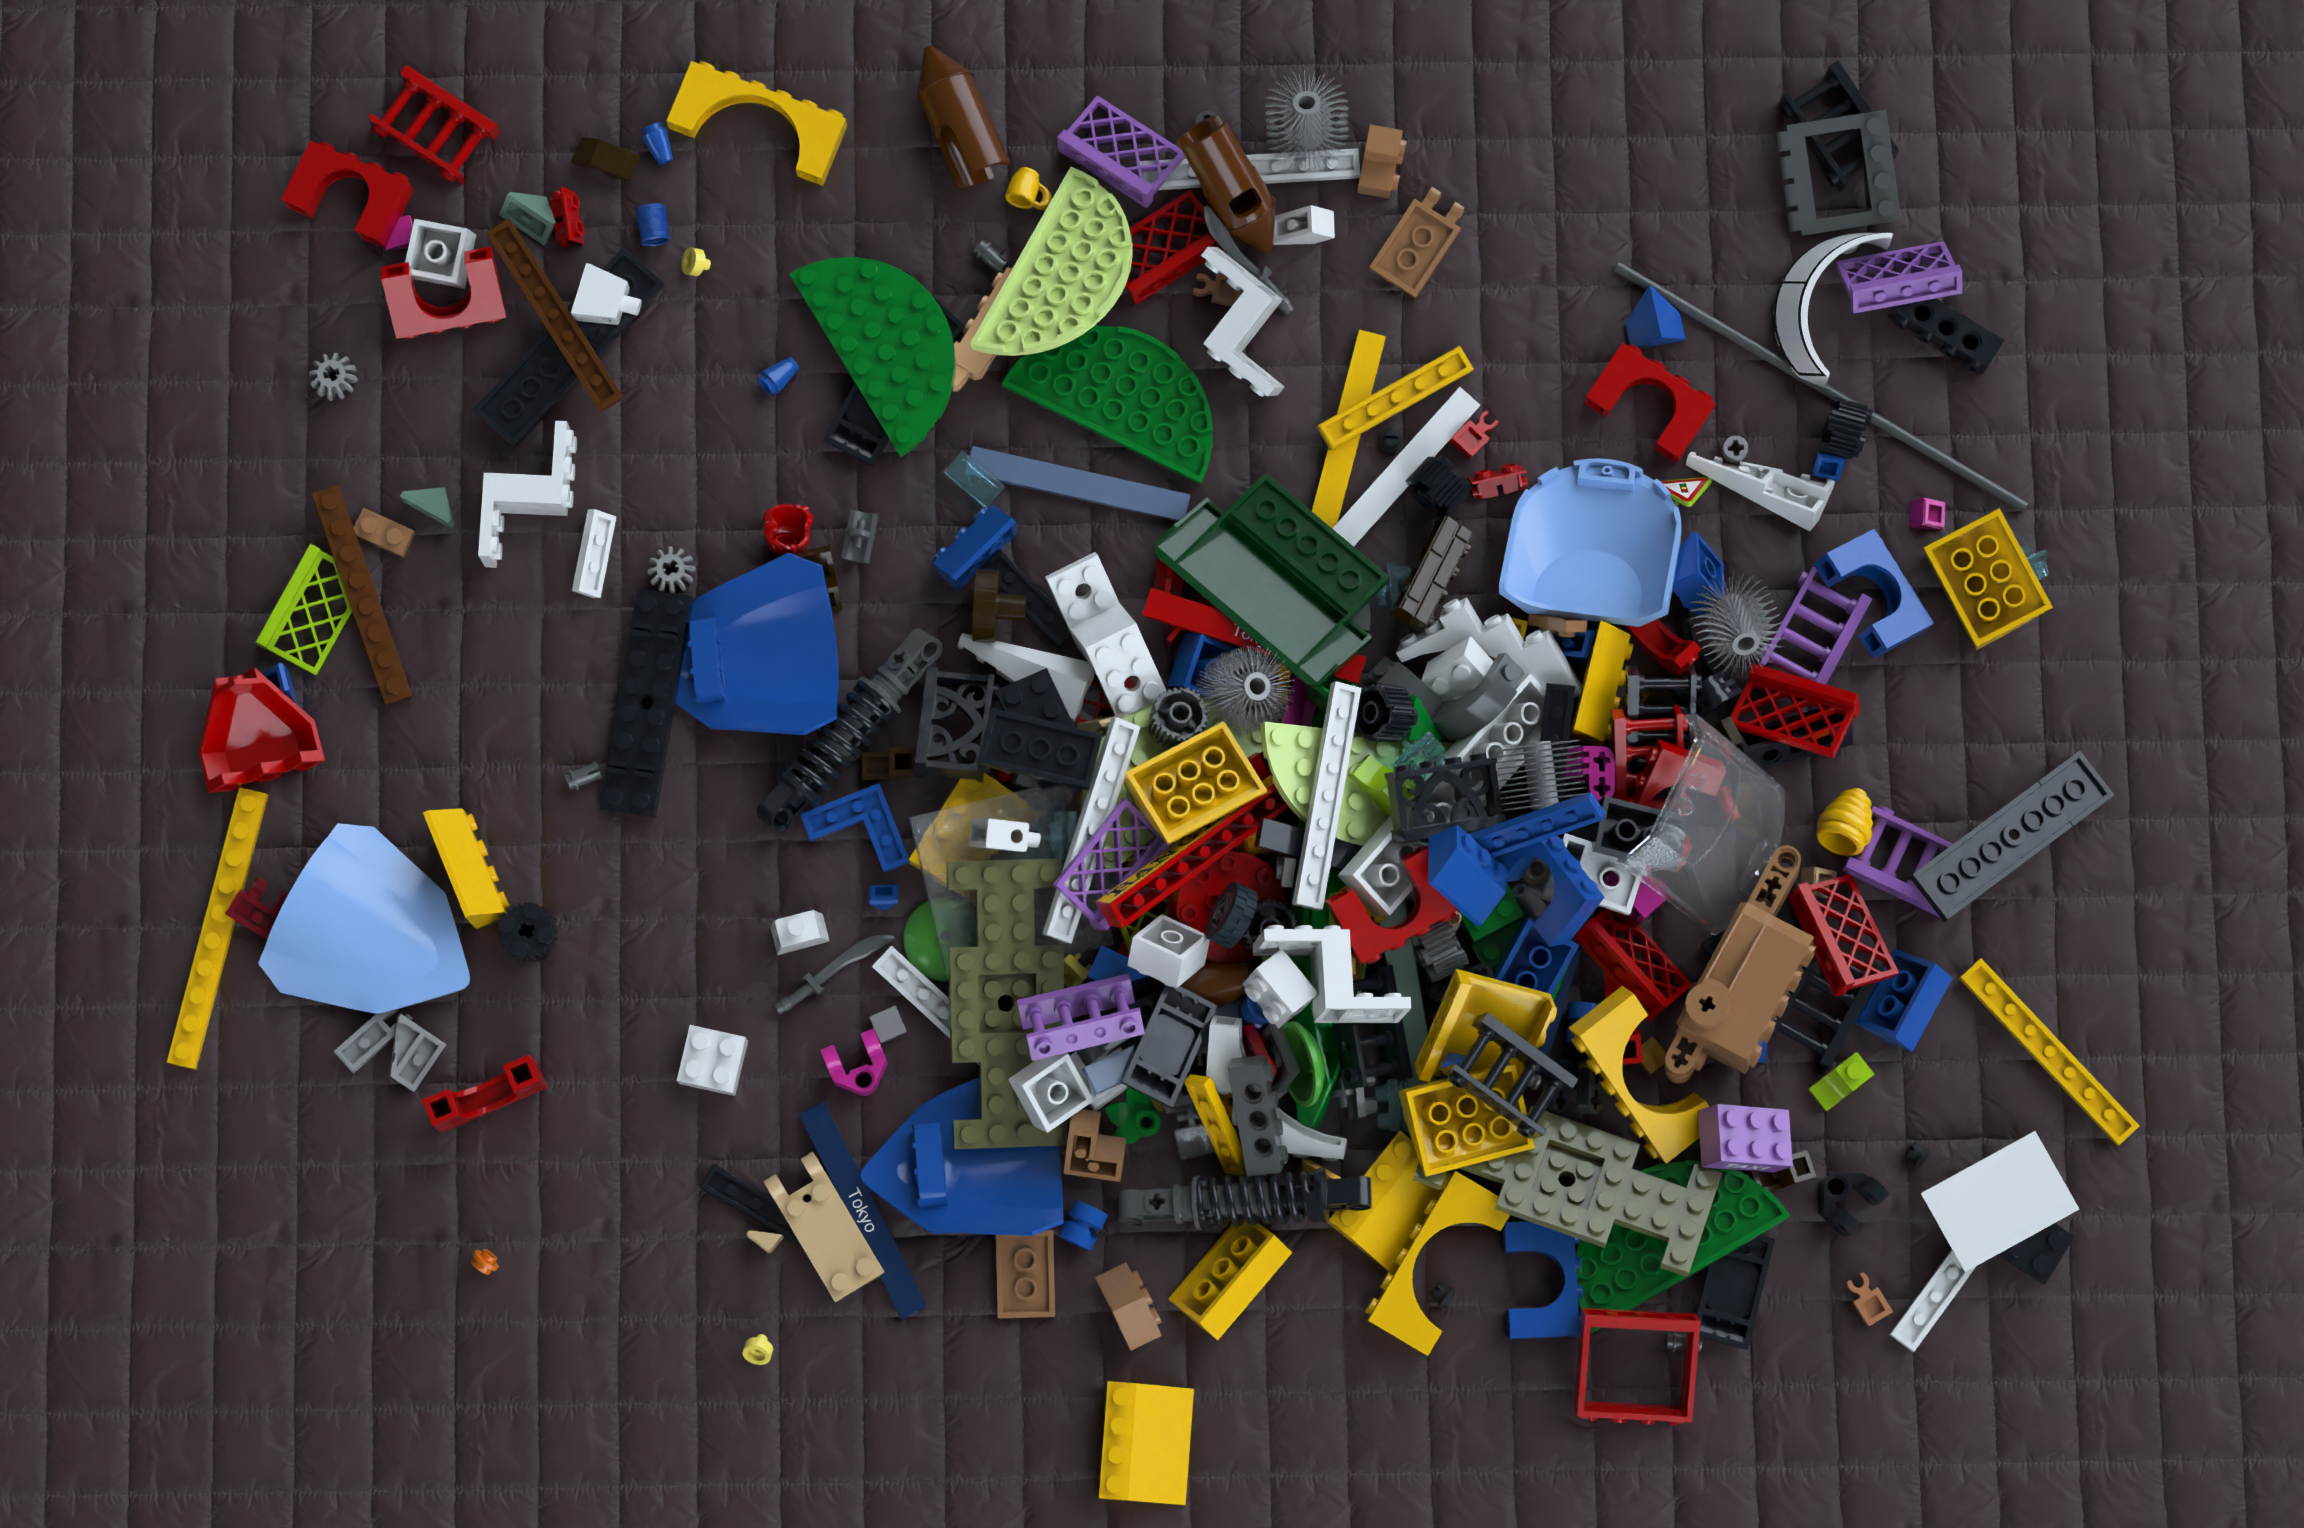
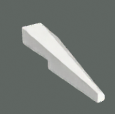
M1690 452L1686 461L1688 467L1808 531H1811L1819 521L1835 484V480L1827 479L1825 483L1810 480V475L1802 474L1800 478L1783 473L1782 469L1740 461L1738 466L1723 463V458L1716 456L1711 461L1697 456L1696 452Z
M964 633L961 634L958 642V648L962 649L965 647L976 655L979 662L983 664L986 661L996 668L997 674L1011 683L1047 668L1074 723L1083 706L1084 697L1094 679L1095 671L1087 661L999 641L995 643L973 642L972 635Z

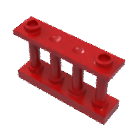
M405 65L400 72L404 81L403 90L381 120L370 113L368 120L372 125L371 130L381 138L385 139L388 136L440 170L439 175L450 183L456 181L463 185L465 179L462 173L458 171L481 138L485 139L487 136L494 141L499 135L500 130L496 123L408 65ZM420 92L427 97L425 99L427 103L406 132L402 134L390 125L411 96ZM443 107L449 111L448 115L450 117L427 149H424L413 140L435 109ZM466 122L472 126V133L452 161L447 164L438 158L436 154L457 125Z
M1673 705V718L1630 720V718L1625 717L1622 708L1611 709V750L1615 757V791L1613 798L1623 801L1628 799L1627 788H1632V785H1635L1639 773L1631 774V771H1627V762H1630L1632 758H1646L1649 749L1655 747H1631L1630 744L1626 745V735H1631V732L1673 729V745L1683 748V731L1688 730L1687 715L1682 714L1679 705ZM1674 786L1673 798L1652 799L1649 807L1659 810L1674 809L1676 814L1684 816V811L1689 810L1688 794H1684V786Z

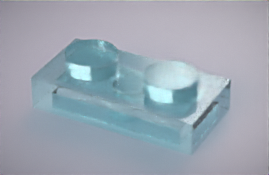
M963 450L944 471L946 476L986 509L1005 487Z

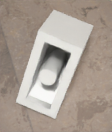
M1310 205L1275 216L1274 245L1316 244L1335 238L1334 211Z

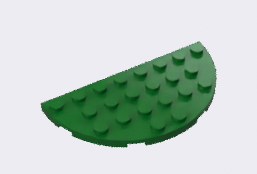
M859 257L831 258L811 263L789 273L899 456L903 457L928 436L927 433L936 421L942 417L953 391L956 374L955 347L948 321L939 304L927 289L912 276L894 266L873 259Z
M1095 325L1083 335L1064 345L1021 357L1002 382V387L1199 485L1202 484L1210 462L1213 443V425L1208 400L1194 372L1189 369L1175 351L1154 337L1126 327Z
M1685 1160V1162L1663 1163L1640 1172L1686 1188L1694 1164L1701 1165V1161ZM1710 1168L1721 1172L1722 1175L1688 1277L1789 1219L1790 1215L1769 1190L1749 1178L1748 1175L1737 1170ZM1614 1223L1605 1248L1580 1240L1576 1257H1581V1268L1576 1269L1577 1284H1582L1583 1297L1578 1298L1580 1309L1633 1310L1688 1277L1660 1268L1668 1242ZM1591 1327V1334L1602 1327Z

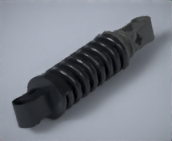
M915 629L909 633L897 650L889 656L882 667L879 666L877 668V674L871 680L861 676L858 679V683L853 687L855 692H849L846 695L848 705L843 703L837 705V719L828 723V727L822 726L816 729L819 739L814 737L807 739L806 745L809 751L798 749L796 756L799 762L789 760L781 770L779 769L776 772L781 781L760 802L756 811L757 817L776 832H783L791 826L792 822L808 804L817 808L826 795L820 790L817 793L814 789L820 786L825 791H830L832 785L825 779L827 774L836 780L842 778V774L835 768V765L839 763L846 769H849L852 766V762L848 757L851 754L857 758L862 755V751L858 748L861 742L865 746L872 744V740L867 735L871 731L876 735L882 732V729L877 724L881 720L885 723H890L897 714L899 715L902 712L897 704L898 700L909 693V689L922 677L927 667L939 658L943 648L941 641L923 629Z
M1319 1168L1314 1173H1309L1310 1181H1313L1312 1183L1308 1181V1172L1305 1170L1301 1171L1300 1184H1293V1174L1287 1171L1284 1174L1285 1185H1278L1277 1173L1269 1174V1181L1263 1182L1262 1175L1254 1176V1182L1248 1183L1245 1174L1239 1175V1183H1233L1232 1177L1225 1175L1223 1184H1217L1215 1176L1204 1179L1198 1175L1193 1177L1192 1184L1189 1186L1174 1184V1187L1169 1189H1129L1119 1191L1118 1222L1138 1224L1142 1222L1175 1220L1176 1224H1184L1185 1221H1194L1196 1229L1202 1230L1210 1228L1212 1225L1226 1227L1230 1221L1234 1226L1238 1227L1244 1223L1245 1219L1252 1226L1257 1225L1260 1218L1267 1225H1271L1275 1218H1277L1279 1223L1286 1224L1290 1217H1292L1294 1222L1301 1223L1307 1214L1312 1222L1328 1223L1330 1211H1363L1372 1208L1371 1178L1367 1176H1352L1328 1179L1325 1168ZM1162 1200L1164 1204H1161L1160 1209L1156 1210L1154 1206H1158L1159 1201Z

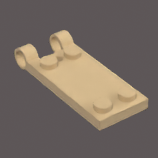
M811 1152L801 1158L802 1163L813 1179L811 1183L788 1195L776 1174L763 1182L836 1303L885 1272L815 1154ZM809 1194L811 1196V1201L804 1202V1195Z

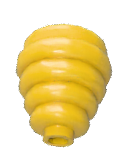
M1852 788L1851 790L1841 792L1840 796L1835 798L1825 808V811L1819 815L1816 837L1824 848L1839 855L1854 856L1861 853L1864 847L1870 843L1873 826L1872 803L1865 791L1859 788Z

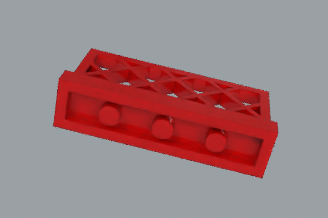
M1191 190L1129 228L1132 239L1133 235L1138 232L1149 233L1147 245L1132 243L1133 249L1145 251L1142 263L1132 261L1131 264L1132 268L1141 269L1139 277L1130 283L1127 280L1125 289L1135 305L1205 262L1206 259L1201 255L1207 247H1219L1223 250L1210 232L1204 236L1193 234L1195 223L1206 224L1204 207ZM1190 200L1195 207L1193 216L1178 214L1179 207ZM1162 217L1171 218L1170 231L1155 228L1156 221ZM1176 220L1191 222L1189 234L1174 231ZM1153 234L1168 236L1166 248L1151 246ZM1172 237L1187 239L1186 247L1180 251L1170 249ZM1149 252L1164 254L1163 261L1158 265L1147 264Z
M1753 663L1752 669L1750 668L1749 670L1750 678L1731 714L1737 729L1834 759L1852 719L1857 718L1861 710L1858 694L1765 666L1761 667ZM1753 688L1765 691L1767 695L1754 702L1750 698ZM1783 697L1791 699L1793 704L1780 710L1775 703L1776 700ZM1771 703L1775 712L1760 717L1756 708ZM1809 705L1818 708V713L1808 717H1804L1801 708ZM1752 710L1756 718L1747 723L1738 720L1741 714ZM1797 711L1801 719L1786 725L1782 716ZM1835 713L1845 715L1842 722L1832 726L1827 716ZM1778 718L1782 727L1772 731L1766 729L1764 723ZM1823 718L1827 728L1813 733L1808 724ZM1805 726L1809 734L1801 738L1792 737L1790 731ZM1828 734L1832 735L1834 740L1830 748L1819 745L1816 740Z
M1851 874L1811 885L1808 882L1799 884L1787 897L1803 931L1814 936L1812 945L1816 947L1814 951L1816 959L1835 997L1845 994L1850 989L1898 975L1897 967ZM1846 884L1850 892L1849 899L1835 892L1838 885ZM1818 891L1828 896L1826 904L1823 905L1816 901L1813 892ZM1832 899L1846 906L1843 914L1829 908ZM1850 908L1860 913L1862 917L1861 924L1847 917ZM1826 915L1840 921L1837 930L1828 925L1825 919ZM1844 924L1858 930L1855 939L1841 933ZM1862 933L1872 938L1874 942L1873 948L1859 942ZM1838 940L1852 946L1849 955L1840 950L1837 944ZM1856 949L1870 955L1867 964L1854 958ZM1874 958L1882 961L1887 971L1881 972L1871 967ZM1850 965L1864 971L1862 978L1854 979L1849 969Z
M1606 908L1585 924L1573 938L1618 989L1624 986L1634 993L1648 1014L1645 1019L1649 1023L1687 991L1692 984L1631 915L1628 916L1614 911L1621 919V923L1613 921V910ZM1615 930L1623 932L1624 940L1616 937ZM1631 935L1636 936L1640 944L1633 943ZM1634 951L1642 953L1643 961L1635 959ZM1650 956L1659 962V966L1651 964ZM1653 973L1661 975L1662 983L1654 980ZM1669 978H1673L1681 988L1671 986Z

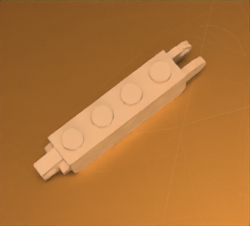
M1007 267L1004 273L999 272L992 283V287H994L989 297L985 295L980 301L977 308L980 312L975 320L971 318L967 322L963 330L965 336L962 341L954 343L956 374L953 392L960 391L969 378L973 380L982 379L996 357L995 354L973 350L970 342L1013 267Z

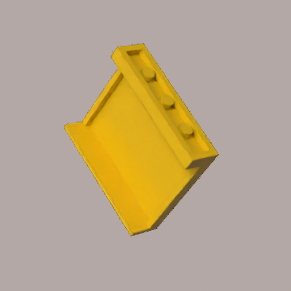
M1455 969L1414 1064L1419 1080L1430 1082L1433 1075L1441 1077V1064L1449 1052L1467 1055L1479 1036L1478 1030L1472 1026V1023L1478 1015L1486 1012L1490 1013L1537 1049L1539 1046L1542 1047L1546 1039V1030L1549 1023L1555 1020L1557 1014V1007L1551 994ZM1489 1041L1470 1072L1493 1066L1502 1052L1500 1050L1501 1047L1494 1041ZM1511 1058L1509 1063L1516 1065L1519 1078L1524 1070V1064L1517 1058Z

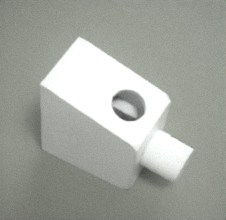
M586 263L571 314L576 321L618 325L623 312L636 316L639 314L642 300L628 296L630 287L627 281Z
M971 818L968 847L1026 852L1027 847L1037 848L1039 846L1041 835L1040 831L1029 830V823Z
M815 910L774 920L770 927L777 955L830 942L823 914Z

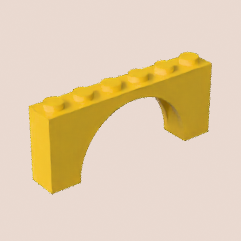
M691 61L667 118L669 129L695 138L706 120L725 107L738 103H757L768 106L781 113L791 123L798 135L800 151L796 166L797 177L821 186L824 185L847 129L846 118L843 117L842 113L833 109H828V111L819 109L817 104L803 99L802 102L792 99L789 93L782 90H777L776 92L768 90L764 84L755 80H751L750 83L741 80V77L734 72L725 71V73L714 70L715 67L707 62L700 61L698 64Z
M1621 986L1569 1027L1574 1036L1571 1041L1581 1053H1586L1589 1058L1586 1061L1589 1068L1596 1075L1598 1073L1601 1075L1603 1081L1600 1083L1604 1090L1610 1096L1614 1095L1618 1101L1615 1103V1106L1624 1117L1628 1116L1632 1123L1629 1126L1638 1138L1643 1137L1646 1142L1643 1147L1653 1159L1658 1157L1667 1164L1700 1138L1698 1111L1709 1107V1105L1694 1092L1680 1101L1661 1106L1639 1103L1630 1095L1623 1078V1055L1631 1034L1648 1014L1634 993Z
M1453 1171L1451 1175L1446 1173L1439 1196L1436 1200L1431 1198L1423 1213L1427 1214L1422 1225L1417 1223L1409 1235V1238L1412 1239L1410 1246L1407 1250L1402 1248L1394 1261V1263L1398 1264L1393 1275L1388 1272L1380 1285V1288L1383 1289L1379 1299L1373 1298L1365 1311L1369 1314L1366 1320L1427 1356L1437 1342L1442 1330L1428 1320L1420 1309L1414 1295L1412 1282L1413 1268L1419 1251L1429 1238L1448 1226L1459 1223H1480L1501 1231L1510 1216L1495 1210L1499 1196L1457 1171Z

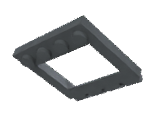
M1886 110L1786 125V131L1776 132L1778 152L1789 150L1790 156L1779 157L1782 180L1793 178L1794 181L1793 184L1783 185L1786 207L1797 206L1798 211L1787 213L1790 232L1800 230L1801 236L1901 220ZM1860 128L1872 211L1816 219L1805 136L1809 137Z

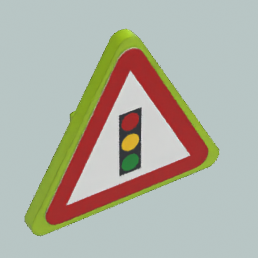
M1702 477L1661 482L1670 491L1671 499L1674 500L1676 506L1680 503L1686 507H1691L1709 487L1712 479Z

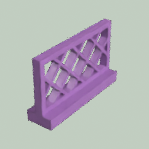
M1098 95L1067 131L1063 130L1057 137L1058 151L1145 208L1152 203L1153 195L1185 158L1182 149ZM1099 106L1108 112L1109 118L1093 120L1092 113ZM1126 123L1130 126L1131 132L1115 135L1114 124ZM1110 125L1112 135L1096 137L1094 127ZM1091 127L1092 138L1080 139L1074 135L1079 129ZM1147 137L1152 140L1153 147L1137 149L1136 138ZM1132 139L1133 150L1118 151L1116 141ZM1113 142L1114 152L1102 153L1098 150L1097 144ZM1169 151L1176 156L1171 162L1160 163L1158 153ZM1155 154L1156 164L1140 166L1139 155ZM1135 156L1137 166L1125 168L1120 164L1119 158ZM1158 171V178L1153 184L1142 179L1141 172Z
M1944 241L1836 261V269L1849 295L1853 314L1962 293V269L1959 264L1955 265ZM1938 252L1941 253V255L1938 258L1928 255ZM1910 258L1913 259V261L1911 263L1902 261L1901 259ZM1921 262L1930 264L1928 268L1918 265ZM1883 263L1886 264V266L1884 268L1875 266L1874 264ZM1894 267L1903 269L1901 273H1897L1891 270ZM1856 268L1859 269V271L1857 273H1854L1851 271H1847L1846 269ZM1867 272L1875 274L1876 276L1874 278H1870L1864 275Z
M1122 798L1052 885L1089 919L1088 923L1096 930H1108L1110 926L1100 909L1097 907L1092 912L1087 907L1086 894L1098 893V899H1100L1105 893L1110 892L1176 843L1173 842L1167 845L1145 816L1126 798ZM1124 809L1131 814L1132 826L1130 827L1119 826V815ZM1138 829H1147L1154 836L1147 846H1139ZM1132 830L1133 847H1121L1120 831ZM1113 831L1114 848L1102 849V836L1105 832ZM1133 850L1134 862L1130 867L1122 868L1121 851ZM1115 851V868L1103 869L1102 852ZM1088 853H1096L1097 870H1085L1084 858ZM1104 872H1116V884L1112 889H1104ZM1097 873L1098 890L1086 891L1085 874ZM1079 874V891L1071 892L1064 883L1070 875Z

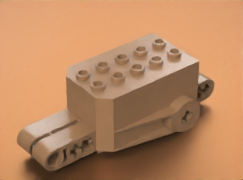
M1785 845L1775 850L1748 902H1740L1697 985L1688 993L1685 1007L1676 1022L1678 1028L1675 1033L1677 1035L1665 1057V1075L1671 1082L1678 1084L1688 1081L1695 1069L1698 1071L1702 1069L1707 1059L1706 1055L1743 1074H1746L1750 1066L1754 1068L1762 1054V1042L1768 1043L1774 1032L1776 1016L1781 1018L1788 1005L1790 997L1787 995L1789 991L1795 992L1802 978V967L1807 968L1816 949L1812 945L1814 936L1776 918L1799 873L1801 856L1794 847ZM1786 862L1789 863L1792 867L1783 868L1779 864ZM1772 888H1775L1772 892L1771 900L1769 901L1768 899H1766L1767 891H1770ZM1682 1053L1685 1056L1684 1065L1676 1068L1674 1064L1677 1065L1680 1062Z

